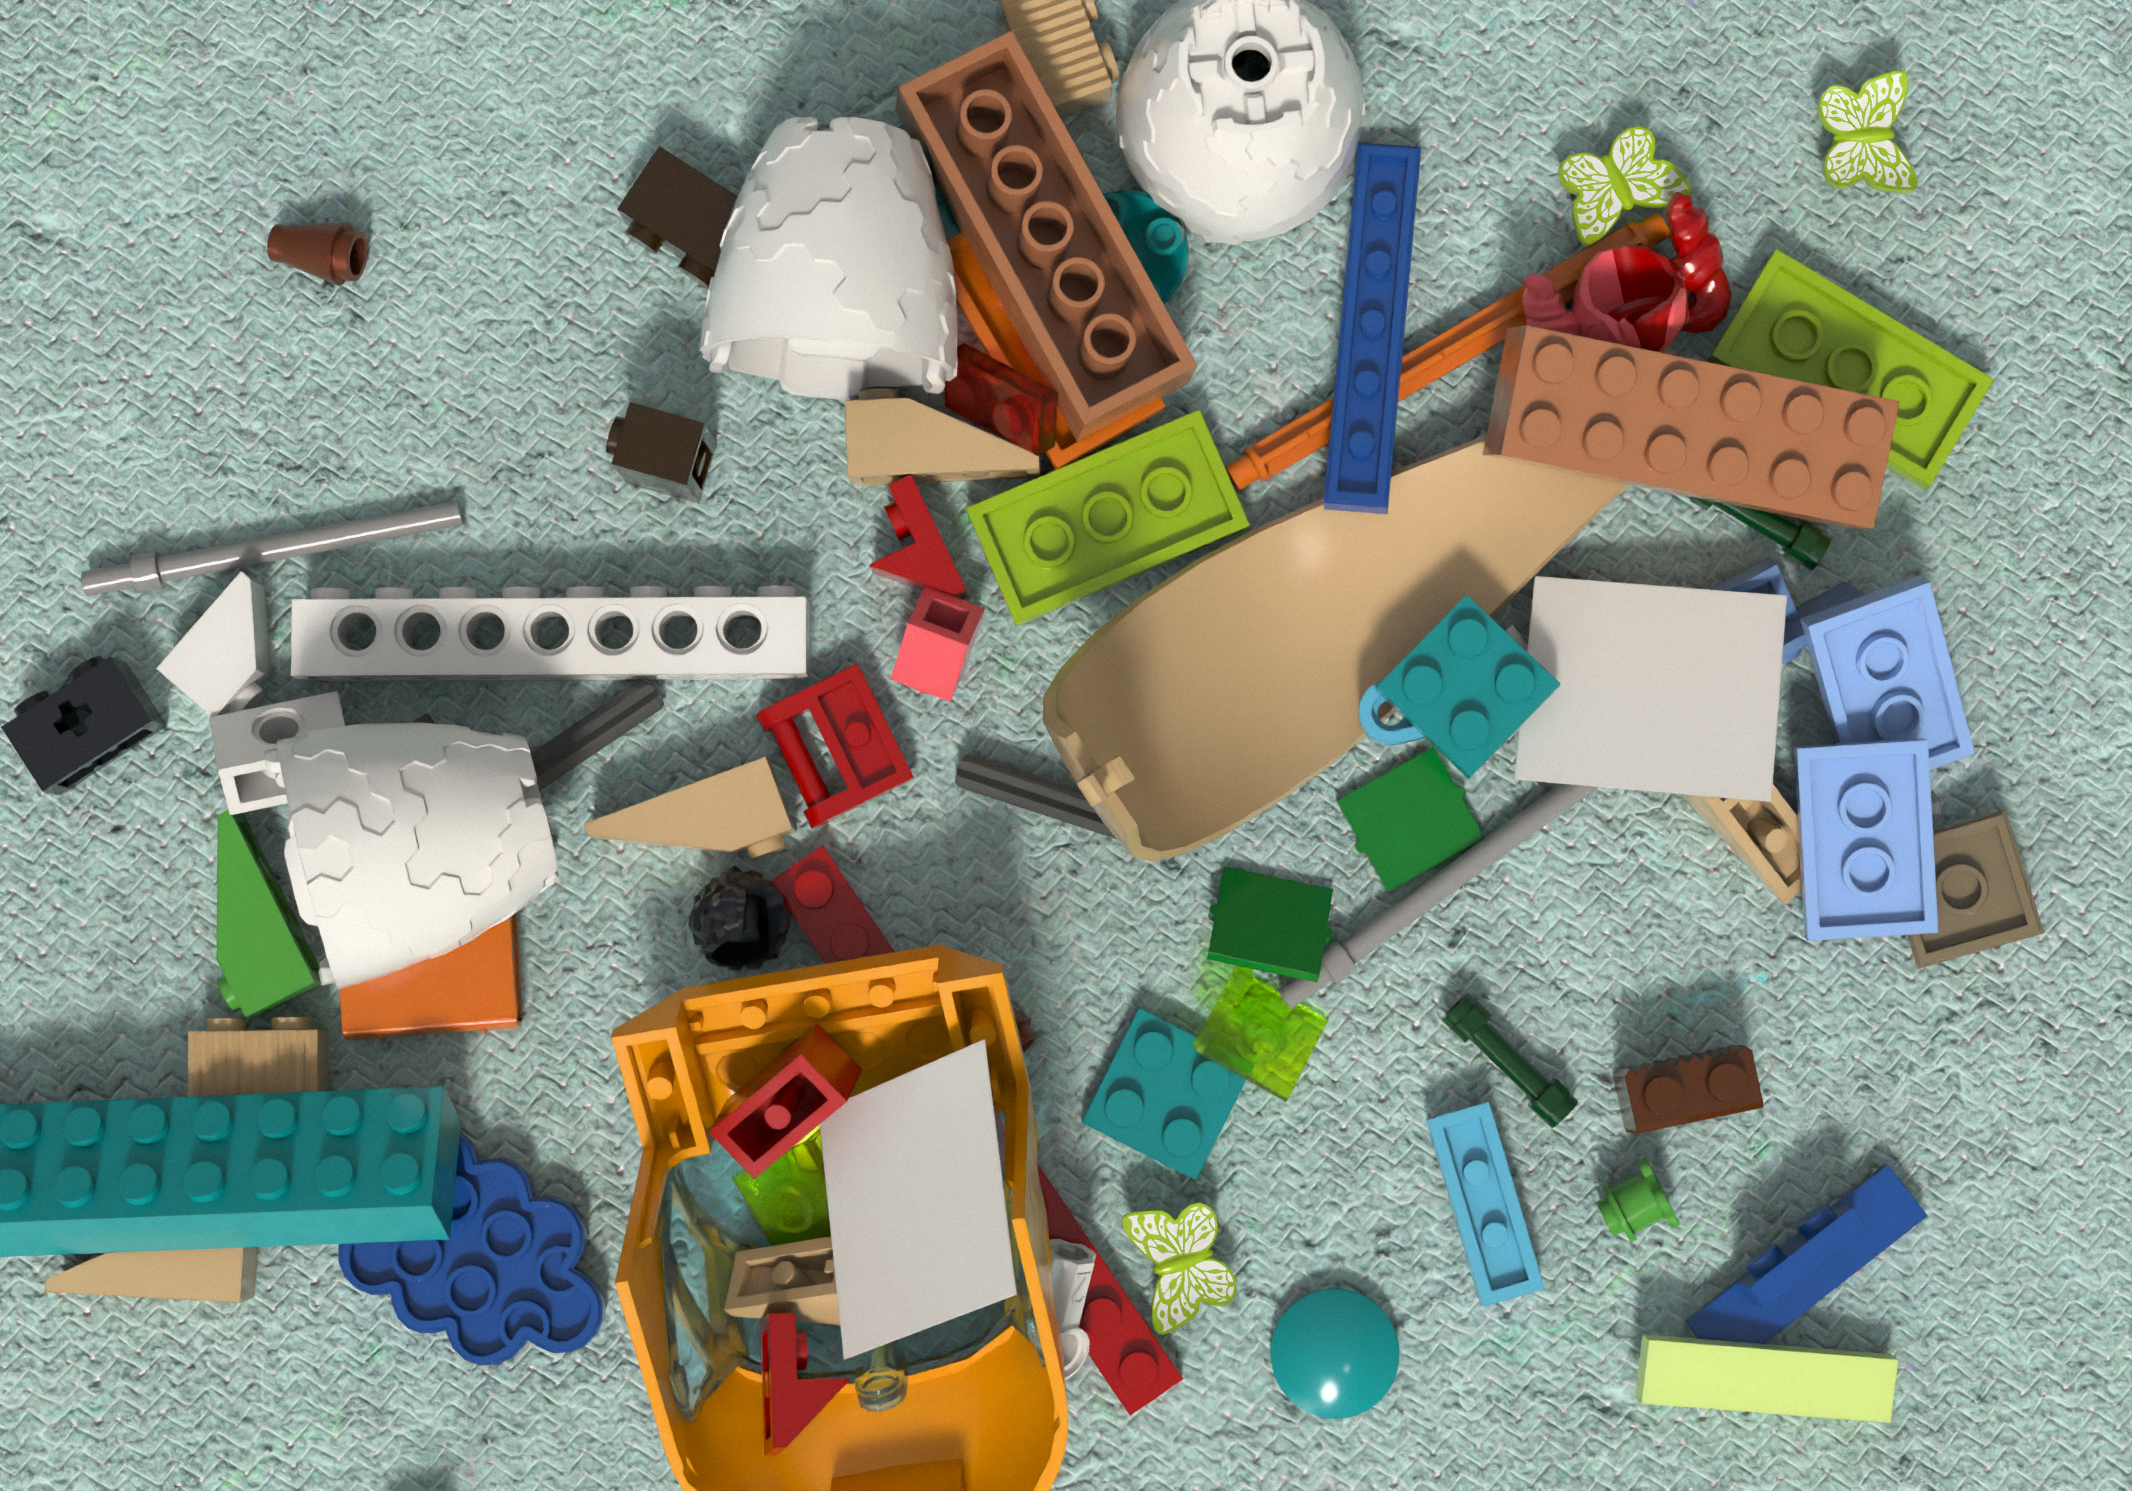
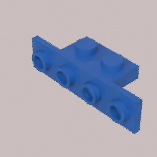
M1884 1164L1831 1207L1824 1203L1805 1215L1796 1224L1799 1232L1780 1247L1773 1243L1755 1254L1745 1264L1748 1272L1684 1322L1697 1339L1765 1344L1928 1215L1890 1166Z

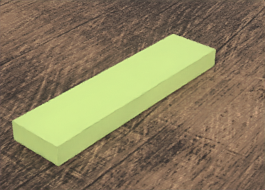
M1642 1334L1635 1398L1641 1404L1891 1423L1899 1360L1893 1355L1885 1353Z

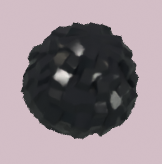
M734 865L721 872L719 877L712 878L707 885L700 889L698 895L694 897V906L688 916V926L693 934L694 945H700L701 951L709 963L720 967H728L730 970L741 971L743 966L752 970L760 968L763 962L778 959L781 947L786 944V935L788 934L790 918L793 914L787 906L786 896L776 889L772 881L763 878V875L758 871L749 870L743 872Z

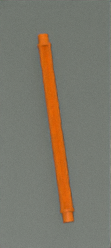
M1654 213L1639 223L1631 221L1602 238L1596 244L1578 252L1542 275L1553 281L1555 292L1561 294L1562 302L1565 305L1573 300V292L1583 268L1598 252L1609 250L1622 244L1647 246L1651 249L1669 238L1668 233L1670 230L1659 213ZM1522 285L1402 356L1398 402L1504 341L1507 328L1526 325V315L1521 298L1526 287ZM1334 397L1243 450V456L1224 466L1235 489L1240 491L1257 480L1263 483L1329 444Z

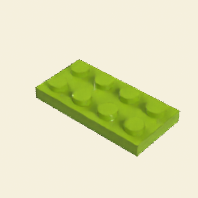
M1778 249L1771 253L1707 359L1712 363L1900 401L1886 468L1923 490L1929 488L1994 381L1990 376Z
M1200 409L966 508L968 517L1015 627L1245 531L1250 526Z

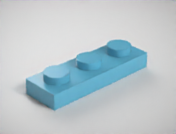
M1489 1101L1426 1118L1425 1122L1480 1305L1485 1307L1545 1289Z

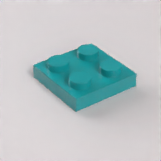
M1466 594L1379 683L1375 690L1459 771L1470 779L1561 684Z
M1138 1008L1081 1123L1197 1180L1254 1065Z

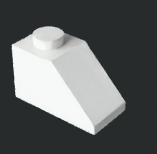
M242 571L156 668L210 716L256 708L265 695V690L261 686L271 676L265 587Z

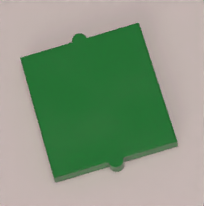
M1434 747L1336 800L1337 805L1358 840L1355 844L1356 851L1366 854L1386 892L1395 889L1485 838L1463 800L1466 793L1465 789L1462 786H1455Z
M1224 867L1217 904L1210 906L1208 914L1209 919L1213 921L1207 960L1318 982L1324 944L1330 942L1333 934L1332 929L1327 927L1333 889Z

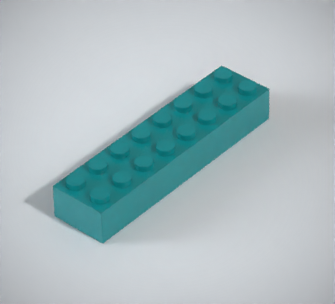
M444 1086L0 1104V1257L450 1240L461 1120Z

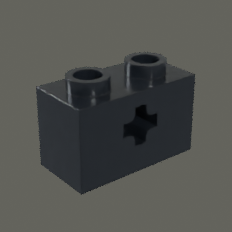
M96 656L81 663L68 674L71 680L70 683L51 695L48 691H42L27 698L15 707L14 713L17 717L1 727L42 792L62 795L167 727L165 721L126 662L113 657L104 660L102 656ZM78 709L92 713L84 720L85 726L88 729L84 734L71 730L79 722L78 716L75 713Z

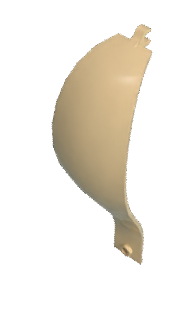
M1671 346L1661 351V353L1677 356ZM1486 435L1392 471L1388 514L1325 510L1324 498L1257 527L1193 561L1137 598L1086 640L1057 672L1043 696V723L1061 759L1075 779L1084 797L1132 857L1154 862L1187 853L1224 836L1273 807L1330 767L1363 740L1366 734L1359 723L1358 708L1364 693L1373 684L1382 681L1466 594L1493 618L1572 538L1631 485L1483 456ZM1390 703L1381 705L1378 709L1380 721L1383 723L1396 709Z

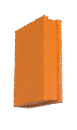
M516 913L504 922L487 929L474 940L447 954L433 959H426L377 979L340 989L342 1035L344 1039L349 1041L378 1038L380 1041H385L389 1037L481 1031L483 1034H487L489 1030L521 1028L523 1015Z

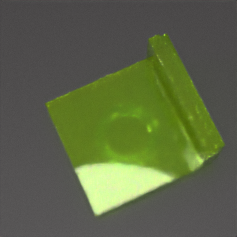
M1235 965L1191 1046L1196 1048L1198 1053L1286 1102L1328 1019L1302 1004L1290 1010L1275 989L1250 976L1253 969Z
M820 1129L804 1142L788 1150L755 1179L746 1170L732 1177L771 1246L831 1236Z

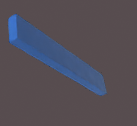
M1358 142L1324 493L1325 510L1388 514L1421 147Z

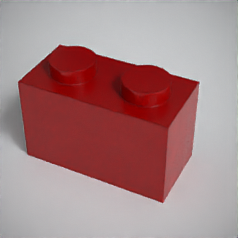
M817 1023L726 1100L708 1133L755 1179L848 1101L862 1069Z

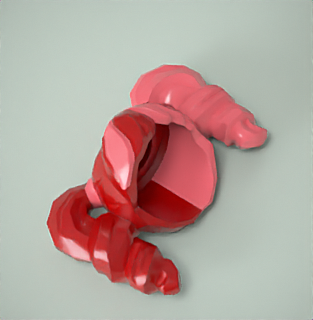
M1681 192L1673 194L1666 207V217L1671 225L1668 233L1670 241L1677 255L1672 259H1668L1647 246L1622 244L1615 248L1598 252L1583 268L1573 292V310H1566L1561 294L1555 292L1553 281L1542 274L1526 276L1523 280L1526 289L1521 297L1526 315V325L1661 352L1670 346L1681 331L1690 333L1712 331L1727 317L1732 293L1726 274L1721 267L1724 255L1720 242L1714 233L1708 231L1709 222L1704 209L1692 206L1691 196Z

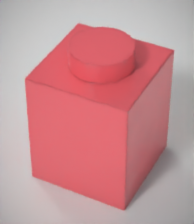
M925 586L907 623L891 680L912 687L921 693L930 694L951 702L968 664L985 608Z

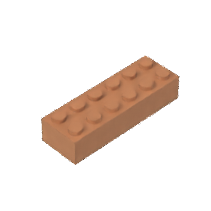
M1011 30L899 86L895 112L910 138L919 140L934 183L1076 441L1187 385L1198 365L1013 31Z
M1524 325L1507 328L1483 456L1845 528L1874 529L1900 401Z

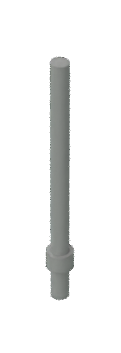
M456 500L160 557L157 551L130 556V563L82 571L81 582L86 596L135 588L138 593L165 588L166 581L464 525L460 502Z
M1571 784L1557 785L1341 943L1334 939L1325 945L1318 982L1292 977L1276 989L1279 996L1288 1008L1292 1010L1330 981L1335 985L1339 984L1357 970L1354 965L1598 787Z

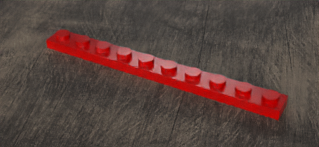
M821 846L771 880L775 884L776 889L786 896V903L793 917L825 964L895 952L824 846ZM994 1109L1002 1179L1004 1180L1005 1114ZM1037 1163L1039 1181L1047 1213L1049 1240L1062 1239L1075 1244H1083L1096 1253L1079 1328L1088 1335L1090 1341L1089 1356L1131 1416L1179 1383L1183 1378Z

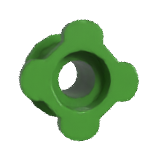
M1646 1157L1637 1160L1642 1172L1612 1187L1608 1181L1603 1183L1602 1187L1606 1197L1596 1201L1612 1235L1616 1236L1625 1232L1630 1242L1637 1240L1635 1233L1661 1220L1667 1219L1671 1229L1680 1225Z

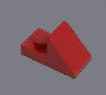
M910 474L889 484L888 487L894 502L883 506L899 541L911 536L914 543L871 563L869 566L872 573L922 591L927 586L959 599L968 597L966 588L912 475Z
M769 1313L760 1323L764 1456L781 1453L849 1381V1378L798 1379L797 1371H803L807 1368L808 1345L805 1330L796 1331L795 1313Z

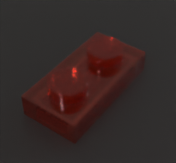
M966 343L957 346V376L951 381L945 382L944 406L1036 456L1055 447L1058 392Z

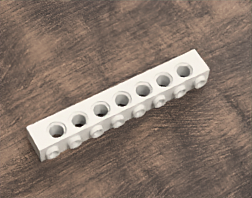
M780 585L757 587V597H732V588L726 586L694 587V597H668V588L637 586L630 588V597L605 598L604 588L588 586L566 588V598H541V589L534 587L503 588L502 598H477V589L445 587L439 588L438 598L414 599V590L409 588L375 589V599H350V590L314 588L311 589V599H292L291 676L303 682L810 679V602L806 596L796 597L795 587ZM684 616L694 619L697 624L695 640L689 646L682 649H674L667 646L664 637L667 625L677 617ZM743 616L758 619L762 630L759 640L753 646L740 649L730 645L728 630L736 619ZM553 617L566 619L569 626V634L565 643L556 649H543L538 641L540 626L546 620ZM615 617L630 619L633 625V635L628 644L619 649L604 647L601 639L604 625ZM371 618L376 626V636L373 643L366 649L352 650L348 642V632L351 626L360 619ZM425 618H436L440 625V637L437 643L429 649L416 650L411 640L414 626ZM500 618L505 628L501 643L493 649H479L474 637L477 626L485 619Z

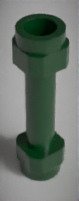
M1686 496L1691 499V502L1706 511L1714 505L1786 548L1783 553L1785 558L1811 571L1821 561L1832 541L1831 537L1822 533L1823 530L1807 521L1799 527L1779 514Z
M1466 993L1448 1010L1441 1020L1463 1043L1470 1039L1531 1099L1527 1106L1550 1128H1554L1575 1108L1578 1100L1557 1078H1553L1549 1082L1488 1022L1492 1015L1469 993Z

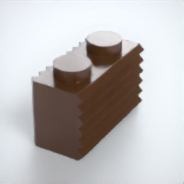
M1729 1045L1728 1048L1717 1047L1716 1050H1704L1703 1053L1692 1052L1691 1055H1679L1678 1058H1667L1666 1061L1655 1060L1653 1063H1642L1641 1066L1630 1065L1628 1069L1617 1068L1613 1074L1625 1131L1634 1134L1763 1108V1098L1753 1053L1745 1045Z

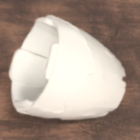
M1180 0L1168 8L1144 34L1134 50L1126 72L1123 74L1116 105L1118 144L1122 148L1126 165L1139 190L1150 194L1155 204L1165 209L1172 217L1179 218L1185 229L1201 235L1205 241L1238 245L1245 241H1255L1284 234L1312 219L1334 198L1351 170L1359 142L1362 116L1365 115L1361 75L1355 57L1339 29L1329 16L1310 0ZM1244 50L1259 51L1267 58L1270 71L1259 81L1249 82L1242 80L1235 74L1232 68L1233 58Z
M795 117L786 119L781 124L778 123L748 172L734 203L720 243L721 254L714 277H711L699 345V351L702 352L703 359L710 362L709 370L713 373H727L731 369L749 375L779 380L782 388L791 395L815 398L854 400L859 398L858 392L865 389L922 386L925 392L941 393L945 387V381H951L957 376L958 323L953 261L949 245H947L935 196L936 192L932 173L919 140L911 139L905 130L885 122L858 117H838L831 120L828 129L817 131V118Z
M423 722L370 723L309 731L305 735L277 740V748L264 751L267 771L282 773L290 810L287 823L290 838L285 841L284 856L299 915L307 924L319 927L327 956L319 962V977L322 986L335 983L338 989H343L389 975L426 959H433L447 954L474 940L487 929L510 918L559 879L551 832L538 789L537 776L526 737L508 733L498 735L474 731L470 727L452 724Z

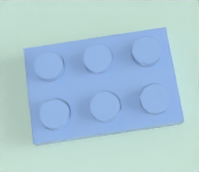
M1922 575L1913 577L1800 619L1835 744L1925 738L1928 740L1930 770L1975 754L1931 583Z
M1925 738L1794 746L1803 922L1806 940L1938 933L1928 740Z

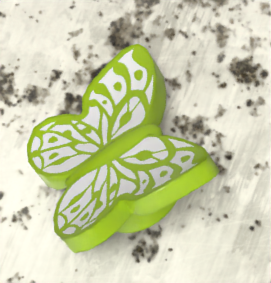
M1892 71L1871 78L1860 87L1858 94L1845 86L1835 85L1830 86L1819 97L1816 109L1819 121L1826 130L1834 134L1832 147L1827 152L1822 165V174L1826 183L1836 189H1847L1855 185L1860 179H1864L1867 185L1875 190L1894 193H1910L1917 188V177L1910 162L1902 150L1892 141L1895 133L1891 127L1903 107L1908 90V75L1905 71Z
M1641 126L1627 128L1614 140L1608 155H1603L1600 158L1591 153H1578L1570 155L1560 164L1557 176L1561 185L1569 193L1577 196L1572 204L1571 214L1577 237L1583 246L1589 247L1599 242L1611 230L1620 214L1626 210H1631L1634 204L1649 208H1666L1671 196L1676 192L1689 196L1692 194L1690 183L1671 162L1665 159L1655 160L1653 158L1656 144L1655 137L1650 129Z
M1201 1202L1191 1203L1180 1211L1176 1219L1163 1210L1134 1211L1123 1216L1122 1225L1125 1233L1137 1249L1155 1263L1153 1271L1159 1275L1151 1306L1154 1330L1158 1334L1171 1333L1191 1321L1199 1312L1200 1302L1214 1306H1223L1231 1303L1237 1293L1236 1279L1231 1269L1224 1262L1213 1257V1251L1210 1249L1218 1232L1217 1216L1210 1206Z

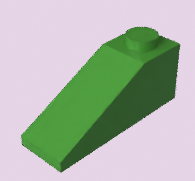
M229 810L218 815L216 960L224 975L217 978V983L226 1003L234 1012L241 1009L245 1017L260 1018L322 986L319 977V964L244 813L230 815Z

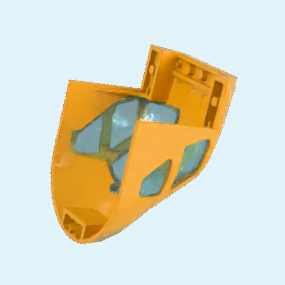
M934 945L684 987L613 1029L612 1043L643 1147L615 1286L663 1448L672 1472L682 1490L1049 1491L1058 1475L1065 1454L1068 1436V1403L1064 1357L1051 1282L1052 1255L1047 1213L1037 1167L1038 1133L1031 1085L1003 964L943 945ZM817 1023L862 1069L850 1097L985 1039L1017 1295L845 1360L843 1357L840 1326L796 1322V1331L805 1330L808 1345L807 1368L803 1371H797L798 1379L849 1378V1381L781 1453L764 1456L760 1323L763 1319L731 1316L724 1311L737 1251L831 1236L820 1125L755 1179L708 1133L727 1099Z

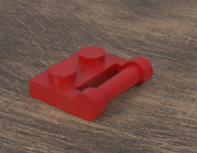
M858 663L756 714L763 731H771L808 807L803 813L811 829L820 827L914 780L910 768ZM808 711L811 712L848 788L833 796H830L794 722L795 718Z

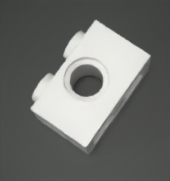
M338 691L209 717L218 771L229 814L234 815L288 803L282 773L267 771L264 751L277 748V740L305 735L309 731L321 728L345 726Z

